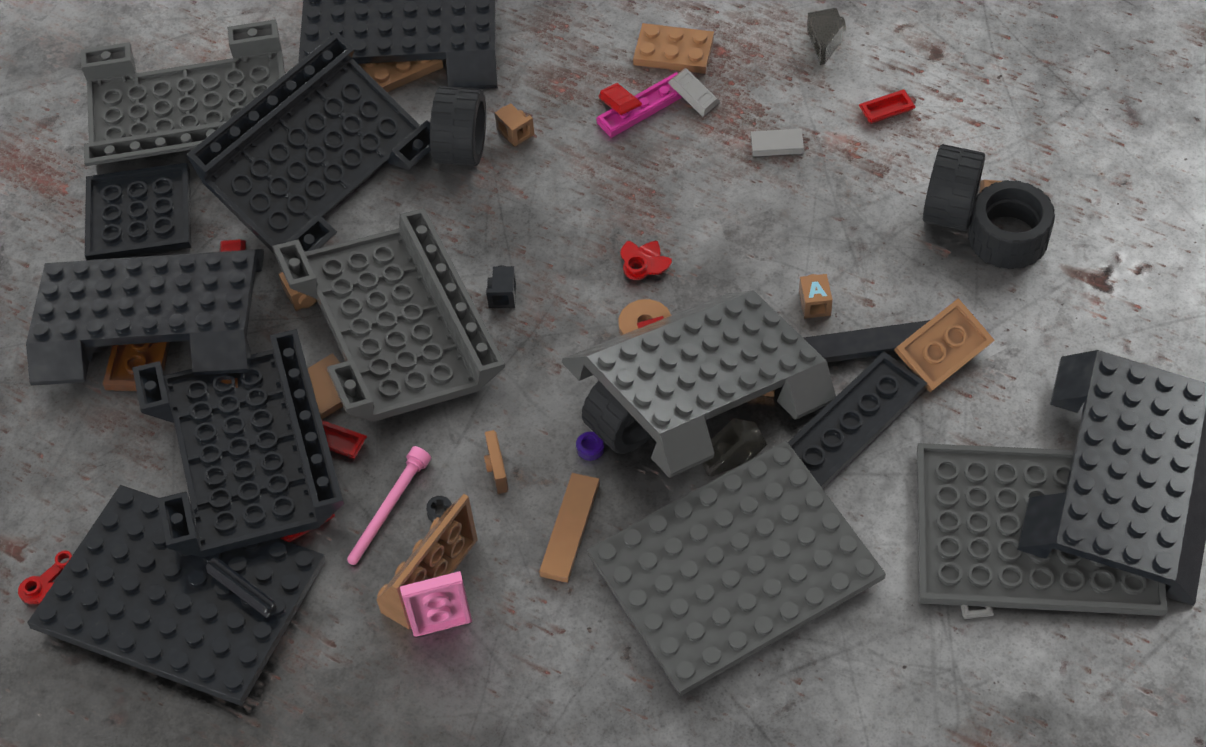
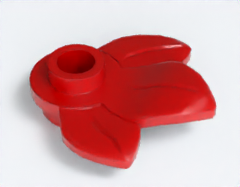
M656 240L640 247L631 241H627L621 248V258L624 261L623 272L632 280H640L647 275H659L665 272L672 264L671 258L660 256V246Z

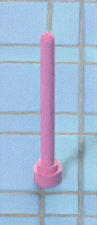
M416 446L411 448L406 456V468L347 558L349 564L355 565L359 562L415 473L427 467L432 459L428 452Z

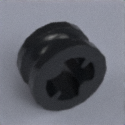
M435 496L428 501L426 506L427 516L432 523L444 513L442 511L441 515L435 514V509H438L437 506H444L446 511L452 505L447 497Z

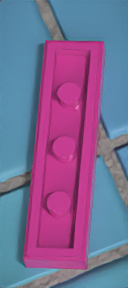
M678 73L670 75L635 95L642 102L640 107L623 115H619L616 111L610 109L596 117L597 124L610 138H613L683 98L668 84V81Z

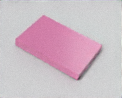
M460 571L400 586L414 637L472 622Z

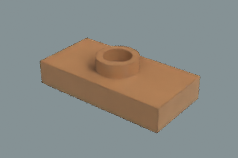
M494 430L485 432L489 455L484 456L487 473L493 471L497 493H506L509 489L497 433Z

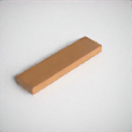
M576 473L571 474L539 571L540 577L569 582L600 485L599 478Z

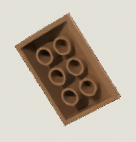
M463 494L446 509L440 518L437 517L433 521L430 531L423 540L420 539L415 544L411 556L406 562L403 561L397 567L393 579L389 584L383 585L377 595L376 600L380 612L409 630L411 625L400 586L451 574L458 567L478 540L469 496Z

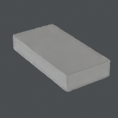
M802 129L751 131L752 156L804 154Z

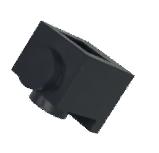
M500 265L493 267L492 277H488L486 288L489 308H515L516 275L514 266Z

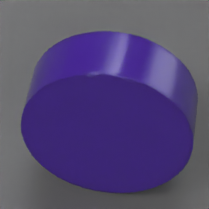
M585 432L577 438L576 450L582 459L593 461L603 455L605 449L604 441L594 432Z

